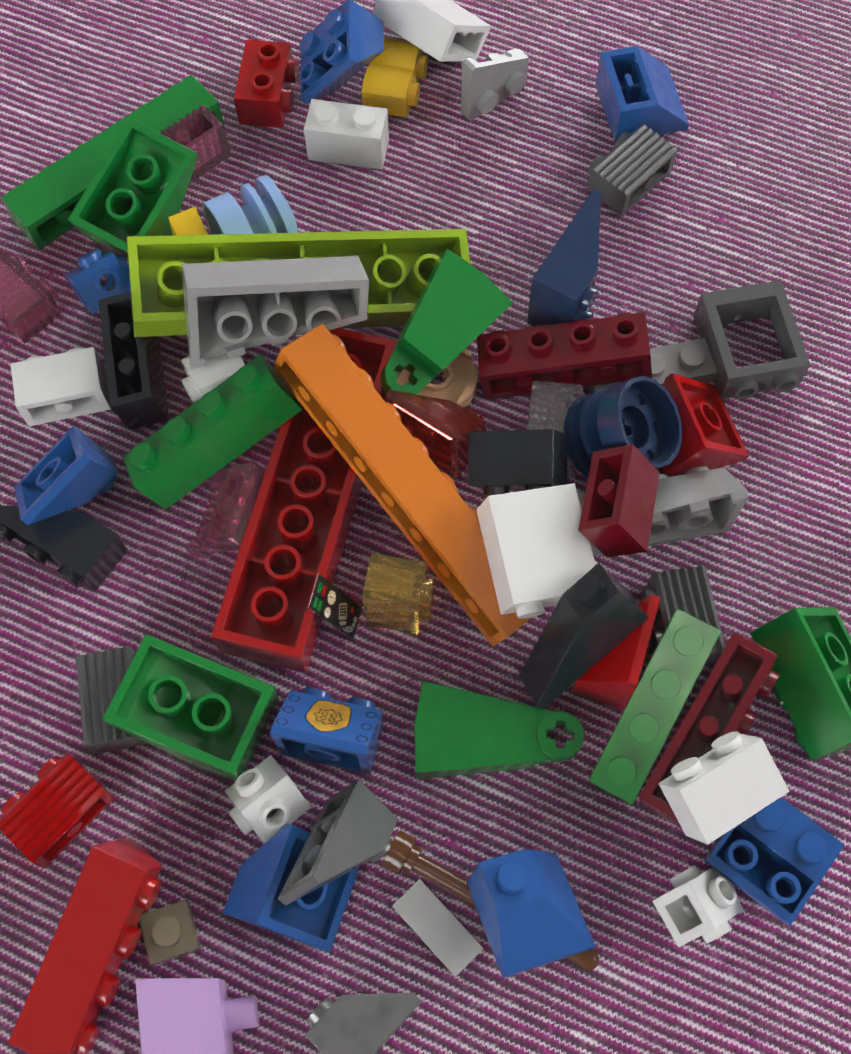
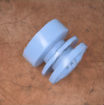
M267 174L255 179V189L249 183L240 186L242 206L238 204L229 192L202 203L203 212L212 235L299 233L294 214L287 200Z

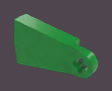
M447 249L438 258L381 371L380 381L384 391L396 400L404 401L413 398L511 306L513 302L484 273ZM403 369L408 370L411 373L408 380L412 384L407 382L403 386L399 385L396 382L399 377L397 372H401Z
M422 681L414 726L416 779L533 768L534 764L568 761L575 757L582 747L584 741L582 724L570 713L548 709L542 710L535 706ZM556 725L564 726L565 734L572 735L573 740L566 741L564 748H556L555 740L547 738L546 733H553Z

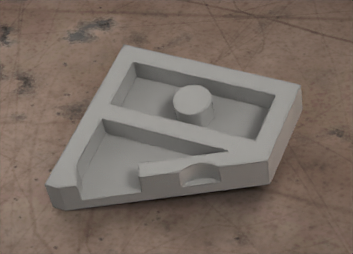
M513 49L503 54H487L486 62L477 63L473 58L463 60L461 114L471 122L480 115L492 111L499 102L511 94L514 95L520 92L527 82L529 57L520 49Z

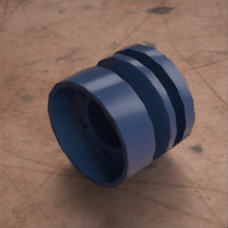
M646 376L632 378L610 386L608 389L599 390L577 398L568 408L564 420V433L568 434L567 451L578 471L587 478L593 452L633 444L655 468L669 465L678 455L682 442V422L677 405L666 388L657 380Z

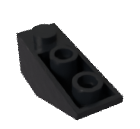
M0 505V538L8 543H11L15 538L25 545L22 549L23 552L41 565L50 561L59 567L56 573L76 588L83 583L96 592L128 551L118 534L84 512L65 511L27 525L20 519L17 506Z

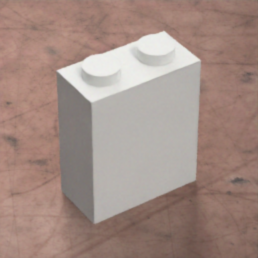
M375 0L376 5L372 13L383 21L384 26L440 62L463 61L466 58H473L476 61L491 29V25L451 0Z
M575 483L491 495L476 510L501 615L516 612L518 619H524L545 613L544 607L557 605L563 593L595 566L590 541L578 531L582 510Z

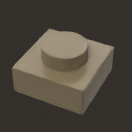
M183 900L141 915L139 921L150 965L156 966L202 950L188 900Z

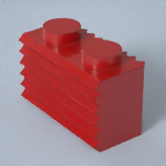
M68 752L62 758L56 756L47 761L37 774L39 780L26 793L21 791L9 798L1 809L3 816L0 818V830L8 837L31 863L44 869L115 798Z

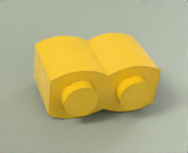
M384 37V51L370 62L365 73L361 90L362 105L387 108L388 115L407 118L411 106L417 107L420 96V84L418 81L419 78L425 79L428 55H423V50L407 40Z

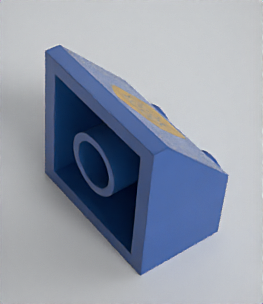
M305 688L303 693L290 690L272 724L270 732L281 755L371 775L384 722L382 710L375 709V703L362 698L352 697L349 698L347 703L330 699L331 694L315 688Z

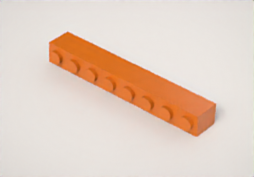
M322 323L280 349L273 367L275 372L492 647L509 637L532 617L518 619L516 612L500 614L477 511L472 507H468L457 493L456 485L451 477L444 472H440L429 458V453L424 443L418 438L413 437L405 428L396 408L392 404L386 403L374 389V384L369 374L365 370L358 368L347 355V350L342 340L337 335L331 334Z

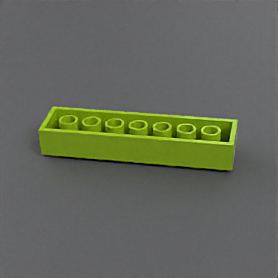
M466 229L130 236L127 237V253L134 337L187 335L182 264L358 256L368 276L367 320L340 328L405 326L438 258L447 249L470 264Z

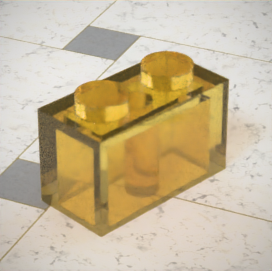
M371 553L362 594L367 626L419 635L422 621L430 622L434 604V595H432L434 580L427 579V562Z

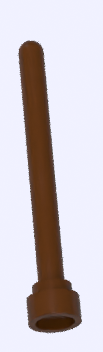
M399 830L381 865L396 874L403 871L409 875L413 871L475 906L467 885L469 880L421 853L423 848L415 844L417 839ZM592 949L566 958L586 970H593L599 964L598 954Z

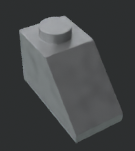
M415 993L341 995L335 1002L328 996L308 1017L307 1020L313 1026L305 1036L322 1054H376L422 1001Z

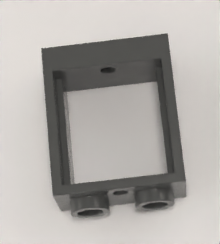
M781 280L701 293L694 318L700 338L706 339L717 370L714 382L722 399L729 397L746 399L758 392L769 390L786 392L800 385L810 367V362ZM770 317L784 360L736 368L722 325Z

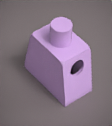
M154 978L135 980L141 1054H233L232 1032L259 1026L258 1005L255 995L228 1000L227 985L223 979Z

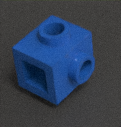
M97 248L84 254L77 260L80 266L64 275L85 309L93 314L99 311L98 300L130 292L129 266L122 255L116 257L113 252L106 250L101 253ZM103 275H105V276H106L105 282L101 285V284H100L101 277H102Z

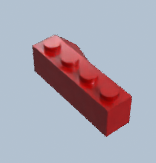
M123 838L92 846L8 1043L30 1054H89L100 1032V1027L95 1024L102 1007L106 1008L109 1006L120 985L121 979L116 974L123 958L127 959L132 954L139 941L141 930L136 927L144 909H150L161 887V881L157 880L162 864L137 842L129 838Z

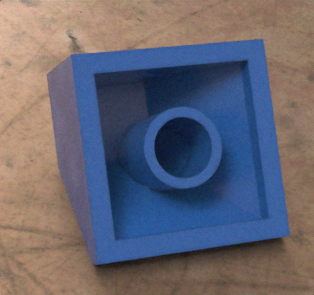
M73 425L14 486L20 519L27 525L87 504L97 494H104L114 484L116 474L119 472L113 457Z
M286 824L240 866L223 914L330 953L360 866L285 906L278 898L310 835L309 832L297 826Z
M522 849L478 863L467 885L503 979L595 947L557 853Z

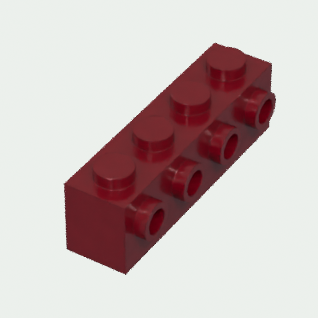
M645 312L634 314L621 313L616 316L597 319H578L574 322L554 325L540 324L532 328L510 331L497 330L492 333L481 334L477 337L479 379L485 400L618 383L640 376L652 378L651 353Z
M733 632L640 794L639 801L641 805L682 829L658 783L671 776V769L679 762L692 757L699 758L713 749L711 744L717 738L730 732H739L740 734L747 735L757 715L750 712L757 696L759 695L767 699L780 674L772 671L778 657L777 654Z

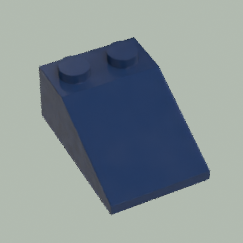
M593 189L533 276L527 324L531 326L540 324L554 325L574 322L578 319L593 318L594 312L590 311L599 292V289L594 286L598 271L600 191Z

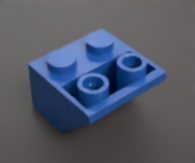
M346 0L337 9L331 10L325 20L313 31L307 32L303 36L299 47L301 52V72L299 76L301 82V101L307 104L311 102V99H319L337 91L384 51L383 21L354 1Z
M639 46L601 52L595 85L615 143L624 132L632 133L641 124H646L647 128H652L653 132H657L658 135L688 130L689 123L668 66Z
M780 797L717 838L704 862L789 927L845 844Z

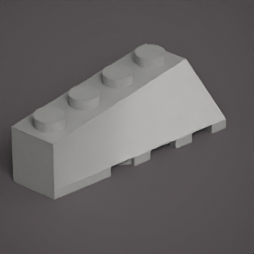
M358 256L182 264L184 308L191 369L207 365L206 360L227 355L228 359L246 354L245 349L271 342L272 346L289 342V337L309 332L322 323L329 331L367 320L369 279Z
M697 467L687 471L684 475L668 478L667 475L660 474L648 546L729 532L749 498L747 489L724 467L709 470L708 467ZM576 489L582 510L585 492L583 493L582 490ZM590 542L593 557L604 555Z

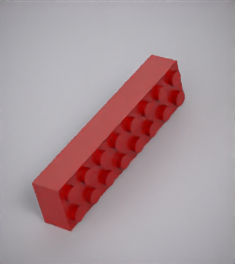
M342 328L329 330L331 334L337 335L346 347L347 355L358 368L365 370L373 381L374 389L387 403L389 395L382 388L380 375L396 344V340ZM301 405L303 410L280 426L211 637L220 653L307 673L323 619L308 608L318 573L331 584L334 582L363 482Z

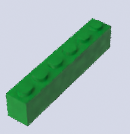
M191 74L179 83L172 85L168 90L148 103L143 104L125 118L112 124L94 138L79 145L75 150L47 166L29 180L14 187L10 192L2 196L1 199L13 222L34 246L41 250L75 227L68 221V218L129 118L189 149H193L225 128L219 101Z

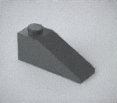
M359 779L351 783L325 802L278 899L286 906L351 872L368 860L376 862L381 859L390 849L392 844L390 837L398 818Z

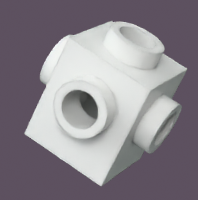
M271 755L255 768L243 772L236 779L235 783L225 790L235 805L228 812L245 835L254 830L264 844L286 824H292L311 808L287 773Z
M695 865L669 879L674 889L652 901L678 948L700 936L703 937L706 944L732 930L728 920L744 910L737 899L734 886L727 878L713 868L700 874Z

